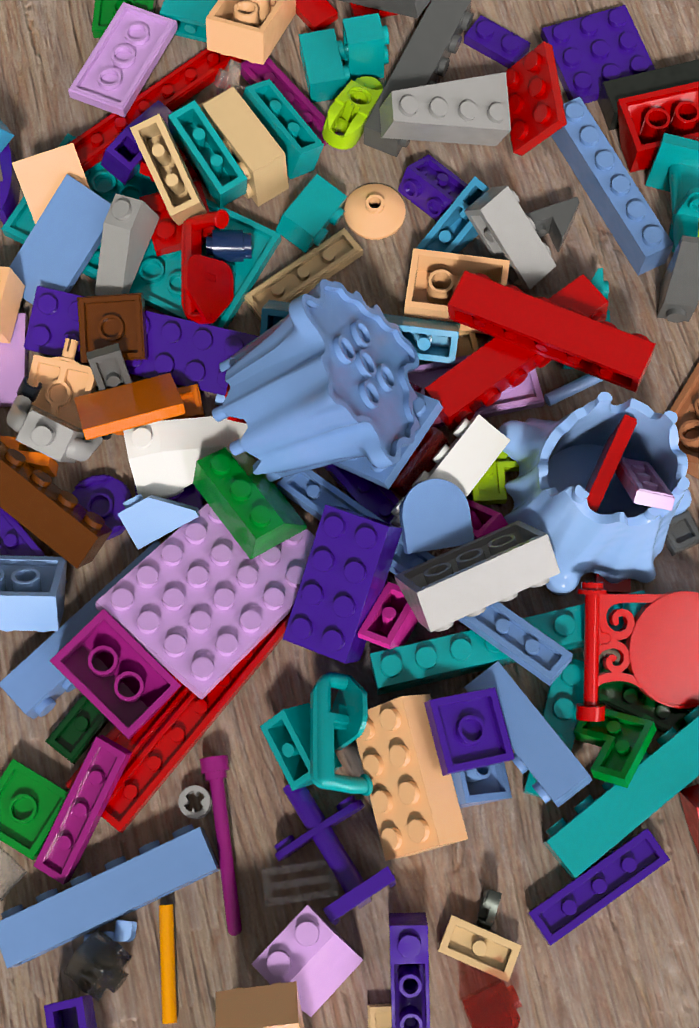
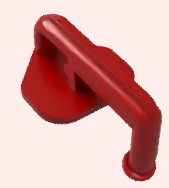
M224 209L191 216L182 225L181 305L187 320L198 324L214 323L233 301L234 279L229 265L224 261L202 255V229L216 226L218 229H224L229 223V214Z

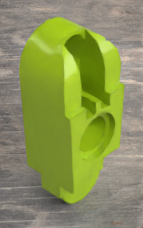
M363 76L348 83L329 107L322 130V136L326 143L342 150L353 148L364 132V125L383 91L380 81L370 76ZM335 132H342L345 135H337Z

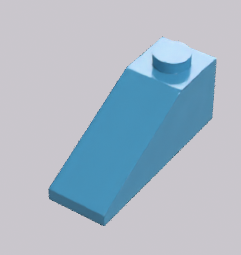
M474 176L416 249L458 254L479 235L464 210L490 188Z

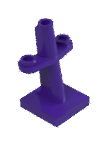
M288 784L283 788L284 793L307 829V832L297 839L290 835L274 846L277 851L275 857L280 862L293 855L312 840L315 842L345 892L343 896L323 908L329 921L334 926L341 922L339 919L341 916L356 906L361 909L372 901L370 897L386 886H389L391 889L396 885V879L388 866L364 881L332 827L351 817L365 806L361 799L357 800L354 795L346 798L336 806L338 812L326 819L307 787L292 791Z

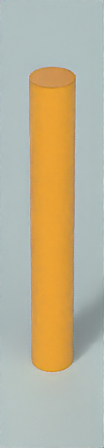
M173 904L159 905L162 1024L177 1023Z

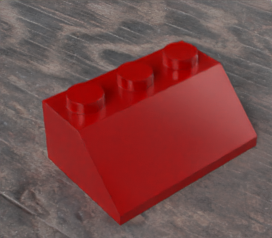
M699 81L618 99L620 146L630 173L651 168L664 133L699 141Z

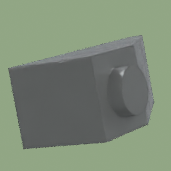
M682 235L660 282L657 318H664L673 323L689 322L698 305L699 237Z

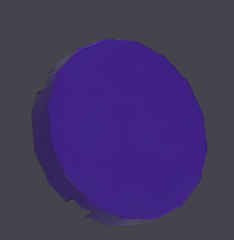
M106 474L92 475L80 481L74 487L75 490L72 494L77 497L78 503L88 511L100 515L104 519L105 525L113 530L107 540L122 534L126 528L118 513L125 510L123 503L133 498L128 487L122 481Z

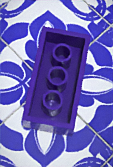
M325 504L283 640L344 664L360 661L366 640L358 638L357 633L383 591L402 528L343 507Z

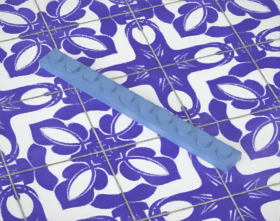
M312 470L284 477L277 483L278 489L282 494L318 520H321L326 504L343 507L383 521ZM401 533L389 571L396 575L435 557L427 551L405 554ZM500 602L487 606L486 610L477 616H465L458 620L549 686L552 685L572 661L573 654Z

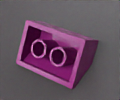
M102 609L50 660L128 740L181 687L105 609Z

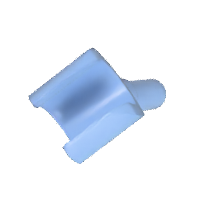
M116 919L114 931L85 934L84 943L90 944L103 941L131 942L136 936L137 922Z

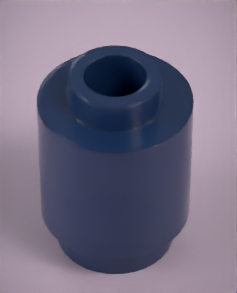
M212 230V236H206L207 256H213V259L224 262H244V259H252L251 233H243V230Z

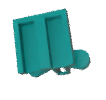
M664 133L647 175L645 186L670 192L672 218L668 236L674 244L671 250L674 253L682 235L698 237L699 141Z

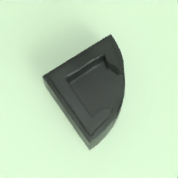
M490 889L483 892L476 920L478 927L485 930L491 929L502 893Z

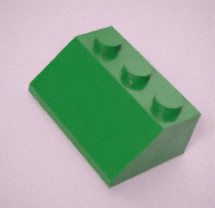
M224 447L196 461L193 485L250 560L306 530V523L276 485L267 479V474H253V465L256 462L254 457L246 451L235 456L231 453L229 447Z

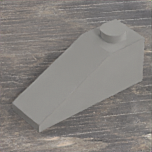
M115 194L103 223L95 287L96 296L129 294L160 218L143 200Z

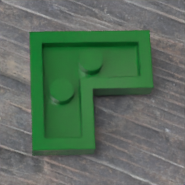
M605 709V721L588 722L579 720L573 732L576 740L602 747L590 769L593 778L628 788L657 730L654 721Z

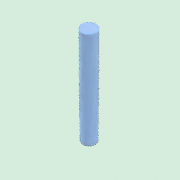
M586 374L545 394V402L548 406H552L604 380Z

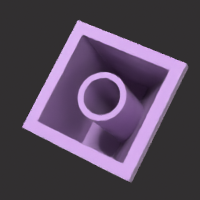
M307 905L254 960L252 965L270 985L278 982L288 983L297 981L301 1010L312 1017L361 964L363 959L311 905Z

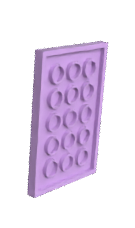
M207 503L198 511L199 517L177 529L96 601V609L98 611L105 609L160 665L202 700L292 611L315 539V535L306 529L250 560Z

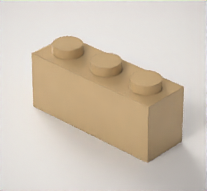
M160 114L131 127L130 130L169 215L179 226L191 216L206 213L205 206L170 130Z

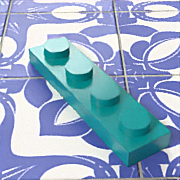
M573 658L552 685L549 686L542 713L544 719L571 752L575 740L573 731L579 722L576 719V704L583 703L584 661ZM529 770L523 793L540 797L532 787L537 780Z

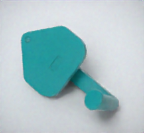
M337 672L323 674L317 680L310 693V777L313 784L321 789L369 796L373 790L372 780L369 775L361 774L360 777H351L335 774L334 750L340 751L359 738L365 730L368 719L367 692L351 675ZM331 688L339 690L331 709Z

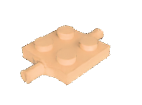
M65 338L61 357L33 356L27 383L33 387H37L39 382L42 383V388L36 400L32 402V405L82 429L74 398L94 393L97 383L91 368L81 365L74 360L79 341Z

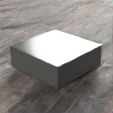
M688 510L674 516L669 524L665 544L672 556L699 544V528Z

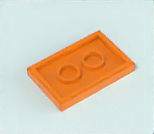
M171 373L74 398L85 440L186 413Z

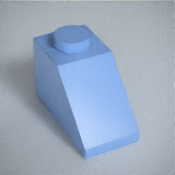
M141 493L123 503L125 510L118 513L138 550L200 516L198 513L199 508L155 495H150L144 499Z

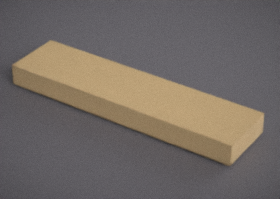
M343 228L319 246H316L249 291L244 297V302L261 322L262 307L268 300L291 302L299 296L307 294L322 279H329L363 256V249L348 231Z

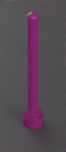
M219 755L200 759L201 774H205L206 781L210 782L227 931L230 935L237 936L242 931L224 786V778H227L226 771L230 770L228 755Z

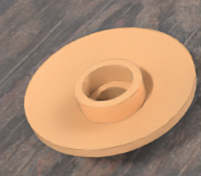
M367 184L357 188L349 195L344 206L346 224L356 235L365 239L380 240L395 234L405 220L406 208L402 197L393 188L383 184ZM376 204V205H379V207H378V208H372V207H370V205Z

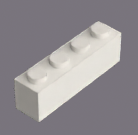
M477 415L470 421L465 418L453 432L457 437L450 447L444 444L432 459L436 462V465L429 473L424 470L414 481L412 487L424 480L443 479L455 484L467 497L510 442V439L480 415ZM404 497L401 498L391 511L395 517L389 524L401 527L399 509Z

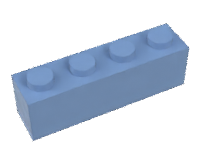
M497 661L464 688L467 692L496 688L510 743L514 751L515 759L512 761L522 774L528 770L537 780L532 787L545 803L552 799L556 806L560 807L593 780L570 749Z

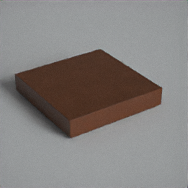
M131 293L77 297L81 363L89 364L86 352L119 343L125 361L148 360L144 294Z

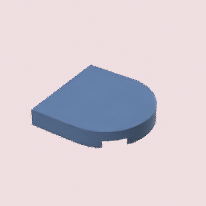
M429 479L415 484L407 492L399 509L405 554L462 546L474 540L467 498L455 484L443 479Z

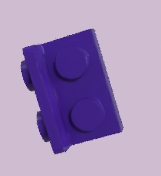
M428 154L407 166L398 191L438 222L468 184Z

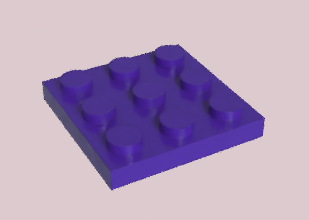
M626 5L542 28L541 38L553 47L557 74L569 101L578 97L582 99L584 104L598 100L603 82L655 70Z

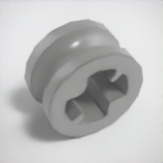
M192 785L181 792L178 804L181 812L188 818L201 819L211 811L212 799L206 789L198 785ZM192 793L197 797L199 793H202L204 799L201 801L203 808L198 812L194 808L192 812L187 809V806L190 804L188 797Z

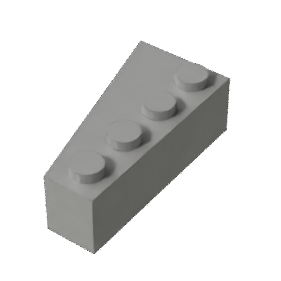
M506 72L391 91L379 108L381 138L497 146L511 131Z

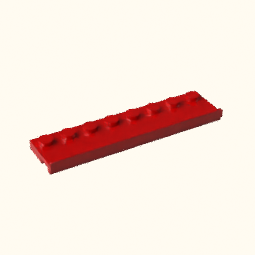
M291 612L202 700L167 671L181 687L130 740L115 726L109 731L105 737L128 749L132 754L101 816L119 832H124L282 640ZM83 763L65 783L67 788L71 789Z

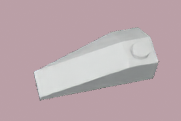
M213 416L161 420L123 430L137 493H141L145 499L150 495L170 498L183 492L185 487L193 483L196 461L224 447H229L231 442L240 439L248 428L247 424L228 420L227 418L217 422Z

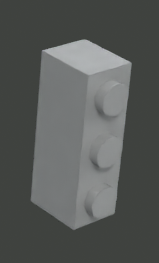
M509 186L491 187L464 210L493 258L510 260L508 282L510 285L516 286L519 289L530 290L557 266L551 257L550 248L541 241L535 231L534 222L524 213L519 204L517 194Z

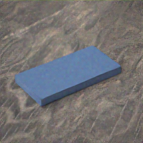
M68 174L63 179L9 266L25 285L22 298L32 305L37 286L70 293L101 243L103 223L111 203Z

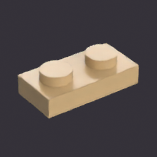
M450 915L437 951L509 982L522 945Z

